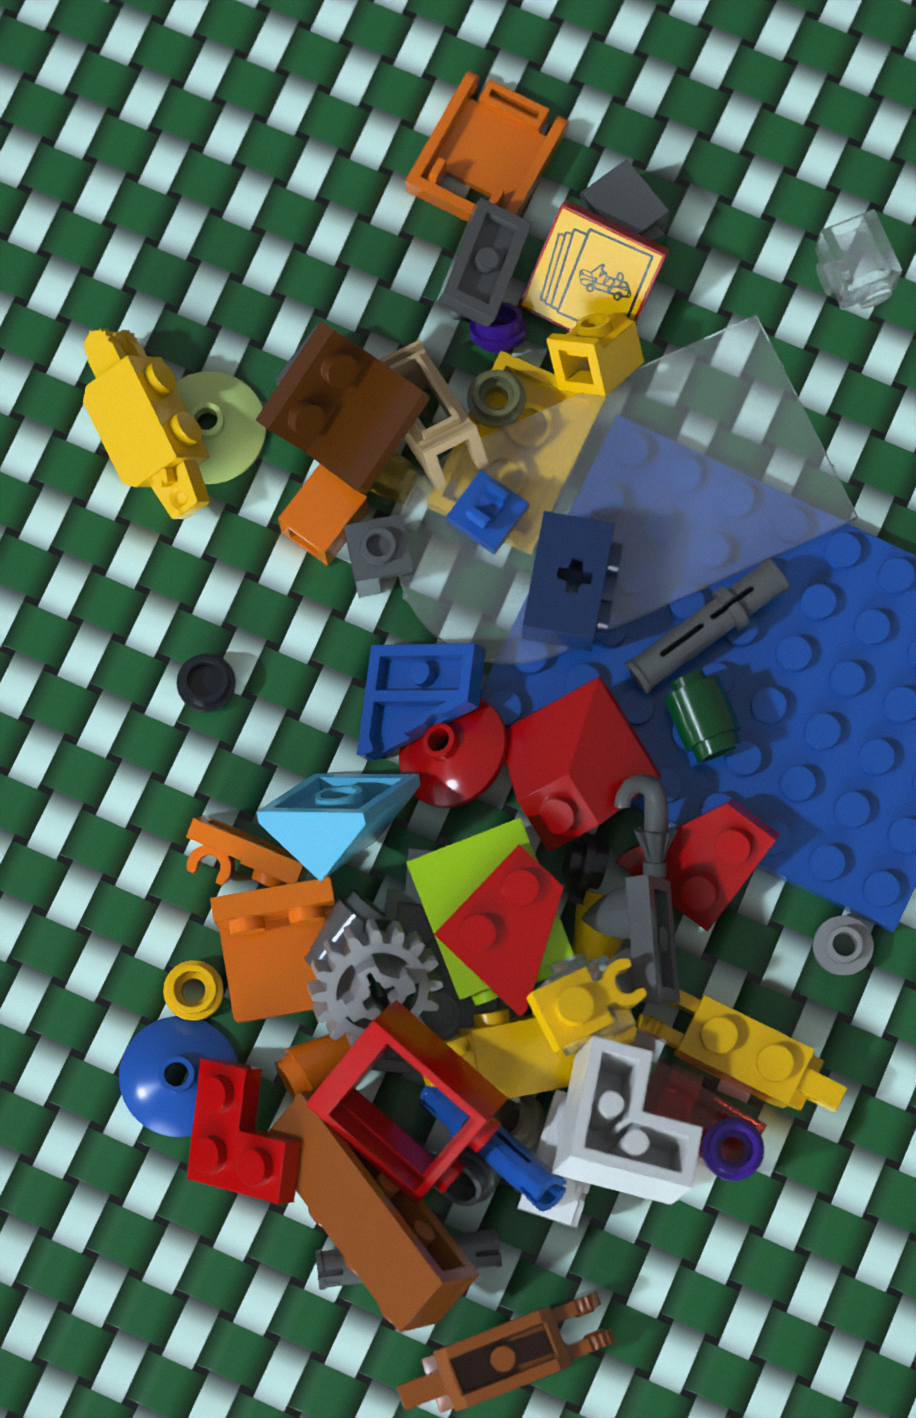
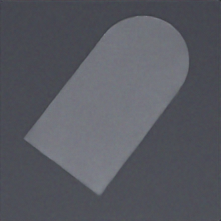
M757 315L638 367L607 396L580 393L482 437L481 441L489 465L479 470L471 459L466 445L440 459L439 464L447 486L436 491L425 473L416 483L402 509L401 516L412 558L413 571L409 574L400 575L399 580L403 590V599L409 603L421 623L444 644L475 643L486 650L485 662L526 664L546 660L573 649L521 639L544 511L615 523L612 542L622 543L623 549L617 579L605 577L601 599L613 601L607 633L760 564L766 558L771 559L856 520L858 515L835 471L834 464L830 462L784 370V364L779 360ZM480 470L529 502V509L495 555L446 522L447 514ZM570 571L569 578L566 581V592L578 594L582 573Z

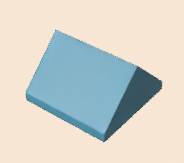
M315 773L257 811L258 823L321 882L379 839L421 786L419 774Z

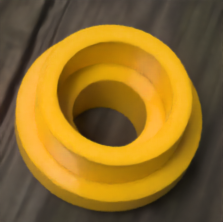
M197 960L185 961L175 966L167 975L163 987L164 1000L168 1008L176 1016L188 1021L203 1020L214 1014L221 1005L224 996L223 981L219 973L211 965ZM193 980L201 981L205 986V994L197 1002H189L183 995L185 985Z

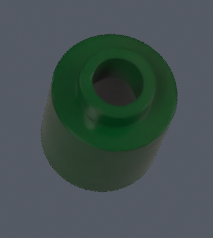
M697 670L683 675L670 683L673 692L664 698L665 704L686 752H693L697 763L716 759L742 745L737 734L741 730V725L718 675L706 677L703 670Z

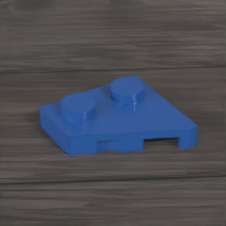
M475 643L371 645L357 755L368 761H376L424 736L431 726L438 723L447 724L478 708L486 650Z

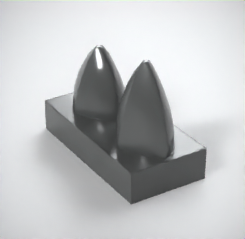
M483 198L478 200L472 209L436 301L437 304L449 309L453 320L469 318L487 328L496 319L532 223Z
M648 874L625 877V887L615 889L601 897L582 916L583 922L604 935L619 939H630V947L613 956L598 974V979L612 962L628 958L632 966L624 973L615 977V984L619 991L630 994L644 987L647 995L641 1002L656 1005L680 1002L671 883L668 880Z

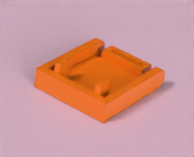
M468 71L407 176L405 190L468 222L475 204L440 187L445 177L448 176L490 197L489 202L520 217L562 142L570 121L558 116L547 136H545L541 132L548 120L550 109L490 79L479 97V102L471 99L477 89L479 75Z

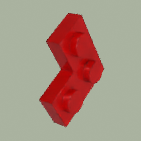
M201 1058L187 1179L275 1204L294 1202L301 1141L255 1129L262 1068L221 1058Z

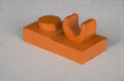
M206 815L193 818L186 838L203 844V846L194 849L189 855L186 865L187 871L193 874L198 872L204 857L207 855L214 856L220 862V872L215 882L219 885L226 884L233 877L235 872L234 858L241 860L240 864L254 869L251 878L268 887L303 882L309 871L287 849Z

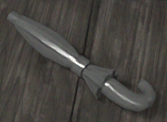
M641 773L623 781L616 793L614 807L629 808L631 799L635 794L641 793L644 796V825L638 826V830H634L646 858L643 860V875L648 874L665 880V877H667V861L665 858L678 829L668 827L667 793L659 779Z

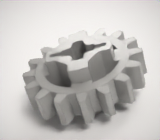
M368 919L365 933L357 935L355 930L350 925L343 927L346 938L345 942L339 945L327 939L323 943L329 958L327 961L322 959L312 960L311 968L318 980L307 983V989L312 1001H315L312 1008L318 1022H326L327 1030L333 1040H337L346 1033L350 1047H352L370 1023L395 1000L399 1001L424 1024L421 1012L423 1010H438L439 1004L434 993L431 991L443 988V981L438 971L434 970L439 964L431 948L424 949L425 944L417 931H413L404 938V932L399 922L393 920L386 932H380L375 920ZM368 973L373 975L376 982H380L381 985L379 986L383 993L382 997H378L374 988H370V982L367 978Z

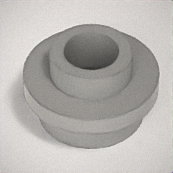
M836 916L828 919L818 928L814 935L813 953L816 961L825 971L833 975L850 976L858 973L869 963L873 954L874 943L869 929L860 920L850 916ZM837 935H847L853 940L855 947L851 955L842 956L835 951L833 941Z

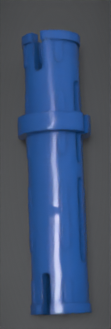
M425 1086L420 1094V1099L423 1101L419 1102L420 1106L448 1128L450 1138L452 1139L469 1120L470 1116L437 1087ZM501 1126L477 1153L508 1183L526 1196L539 1211H547L553 1208L562 1199L566 1188L563 1186L567 1184L566 1180L562 1176L552 1174V1169L549 1166L545 1165L532 1151ZM469 1145L466 1147V1149L470 1148L474 1153H477Z

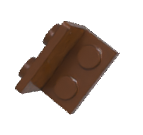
M321 321L256 418V421L269 431L307 453L357 492L366 494L412 425L416 422L418 416L428 403L430 396L366 350Z

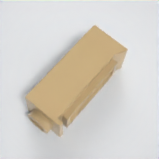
M420 339L379 359L421 390L429 387L448 416L447 419L425 429L420 419L417 418L404 437L436 491L447 486L437 455L462 442H465L468 447L471 459L478 470L489 465L477 426L470 420L425 351Z

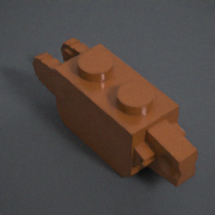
M597 1292L585 1295L553 1309L549 1305L434 1350L433 1355L421 1359L425 1375L396 1386L404 1410H409L435 1399L440 1413L453 1408L457 1412L572 1366L571 1360L616 1342L610 1328L607 1330L598 1329L584 1335L583 1339L565 1346L558 1329V1322L573 1316L576 1318L584 1316L602 1305Z

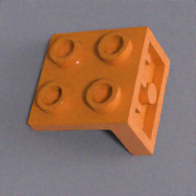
M326 877L321 882L318 879L210 898L213 920L220 932L234 1020L241 1024L314 1011L312 1005L315 1001H312L307 983L318 979L315 977L312 968L305 962L304 957L311 950L313 942L336 903L331 878Z

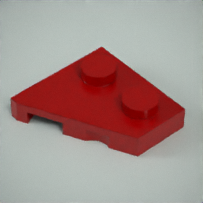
M518 845L434 935L521 1017L527 1011L529 1005L526 997L533 991L564 887L527 851Z

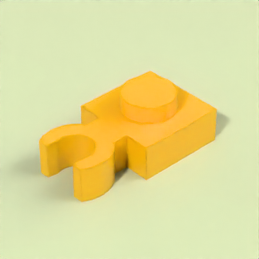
M628 958L612 962L601 973L596 982L592 980L585 966L531 992L526 997L554 1054L609 1028L614 1023V1020L607 1008L610 1007L621 1011L628 1010L644 999L647 995L644 987L630 994L623 993L616 987V975L624 973L632 966Z

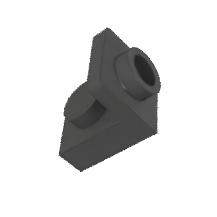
M396 514L344 525L358 598L381 594L379 581L381 579L405 575L413 571V563L402 516Z

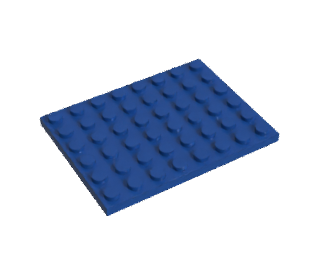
M617 416L568 514L615 523L612 542L623 544L617 579L605 577L601 599L613 601L607 636L595 634L592 652L521 639L527 596L481 688L480 698L498 711L505 727L601 675L662 774L659 781L667 793L669 826L674 827L686 820L690 821L703 815L707 810L730 799H734L780 834L756 868L885 930L894 932L916 887V555ZM766 558L773 561L788 581L790 587L787 591L781 592L748 617L750 623L740 631L735 627L700 652L695 658L685 663L654 686L647 694L637 685L624 665L626 661L632 660L667 634L672 628L678 626L712 601L711 593L719 587L724 586L728 589L762 564V561ZM570 571L569 578L566 581V592L578 594L582 573ZM697 670H703L706 677L715 675L720 677L741 725V730L737 734L742 745L721 757L704 763H697L694 753L686 752L664 701V698L673 692L670 685L671 682ZM640 794L633 799L630 807L644 813V796Z

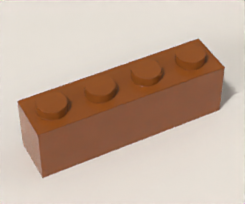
M316 1090L300 1092L268 1132L301 1141L296 1191L307 1205L310 1216L319 1226L324 1228L342 1253L347 1267L359 1276L378 1302L382 1315L394 1324L399 1333L437 1324L480 1274L423 1198L416 1204L305 1105Z

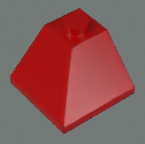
M601 675L506 727L508 737L506 763L517 802L548 852L595 828L619 811L621 808L614 807L615 796L625 779L641 773L657 777L659 780L662 777V774ZM641 793L635 794L631 801L635 799L637 796H639Z

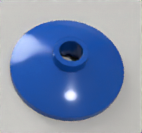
M178 1016L157 1020L143 1028L129 1043L120 1064V1090L128 1110L138 1122L156 1133L171 1137L192 1136L200 1059L221 1058L238 1063L235 1051L228 1039L217 1028L203 1020L188 1021ZM173 1064H184L188 1069V1079L180 1086L170 1085L166 1078L167 1070Z

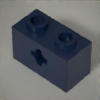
M544 511L521 639L592 652L595 634L607 636L613 601L601 599L605 577L617 579L623 549L622 543L612 542L615 523ZM570 571L582 573L578 594L566 592V581L569 578Z

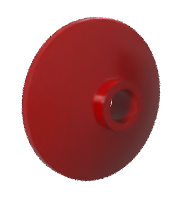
M480 698L478 708L447 724L438 723L431 726L424 736L401 747L399 752L400 773L419 774L421 786L414 793V796L422 802L438 808L462 806L481 796L496 780L506 759L508 737L502 717L492 705ZM449 738L446 747L440 750L442 743Z

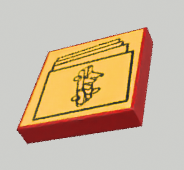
M566 199L559 208L518 306L568 331L576 326V322L579 319L596 313L607 315L621 313L630 320L635 321L637 326L670 249Z

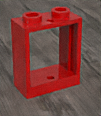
M395 1000L370 1023L305 1105L417 1204L433 1186L443 1194L466 1167L458 1158L469 1145L478 1153L502 1124L493 1116L508 1097L399 1001ZM389 1047H392L470 1116L469 1120L436 1159L355 1089Z

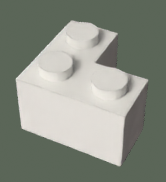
M592 1036L575 1055L552 1174L671 1205L692 1189L703 1127L642 1112L653 1051Z

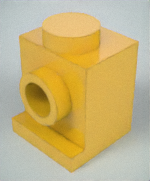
M621 313L587 315L576 322V326L566 335L552 333L546 338L558 389L562 391L607 396L644 363L636 323Z

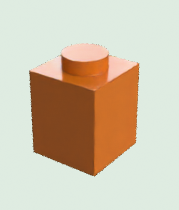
M319 464L279 516L278 522L281 533L329 566L346 543L344 525L362 522L369 513L368 498Z

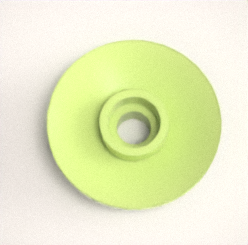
M198 372L179 379L176 389L188 413L196 421L205 413H211L218 418L213 428L209 430L201 429L202 441L210 456L208 460L199 465L204 483H222L241 475L256 461L266 438V428L256 421V418L263 409L257 395L243 381L221 372Z

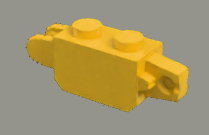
M103 328L94 331L89 330L86 340L83 341L85 344L83 349H85L84 355L88 356L87 361L96 379L86 385L83 403L121 482L133 487H151L172 519L189 518L211 502L199 465L208 460L210 456L203 444L202 431L198 422L188 413L176 389L177 380L174 373L163 362L161 357L147 356L142 345L137 342L138 338H135V333H130V330H121L120 332H112Z
M679 989L680 1002L666 1004L692 1015L684 1034L650 1015L644 1016L640 1014L635 1023V1027L639 1031L676 1049L674 1055L683 1061L782 1109L790 1106L801 1111L805 1101L809 1100L829 1111L835 1112L847 1090V1087L819 1073L824 1061L813 1055L815 1049L706 995L698 999Z
M501 1008L473 1014L474 1025L457 1028L458 1036L444 1040V1042L510 1099L569 1087L575 1055L591 1037L554 1054L533 1010L532 1013L522 1015L521 1017H510L509 1008ZM610 1012L614 1023L609 1028L593 1035L631 1045L632 1042L635 1043L634 1039L638 1028L635 1027L630 1016ZM423 1076L426 1086L436 1087Z

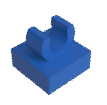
M480 470L447 514L446 522L495 555L529 509V502Z

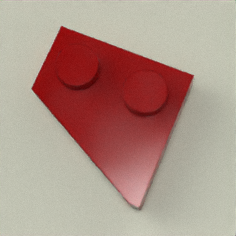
M734 799L717 805L690 821L686 820L674 826L678 831L665 858L667 861V877H665V880L671 883L672 905L707 932L780 836L778 832ZM638 845L626 849L619 856L616 863L633 876L643 875V860L646 858L641 846Z

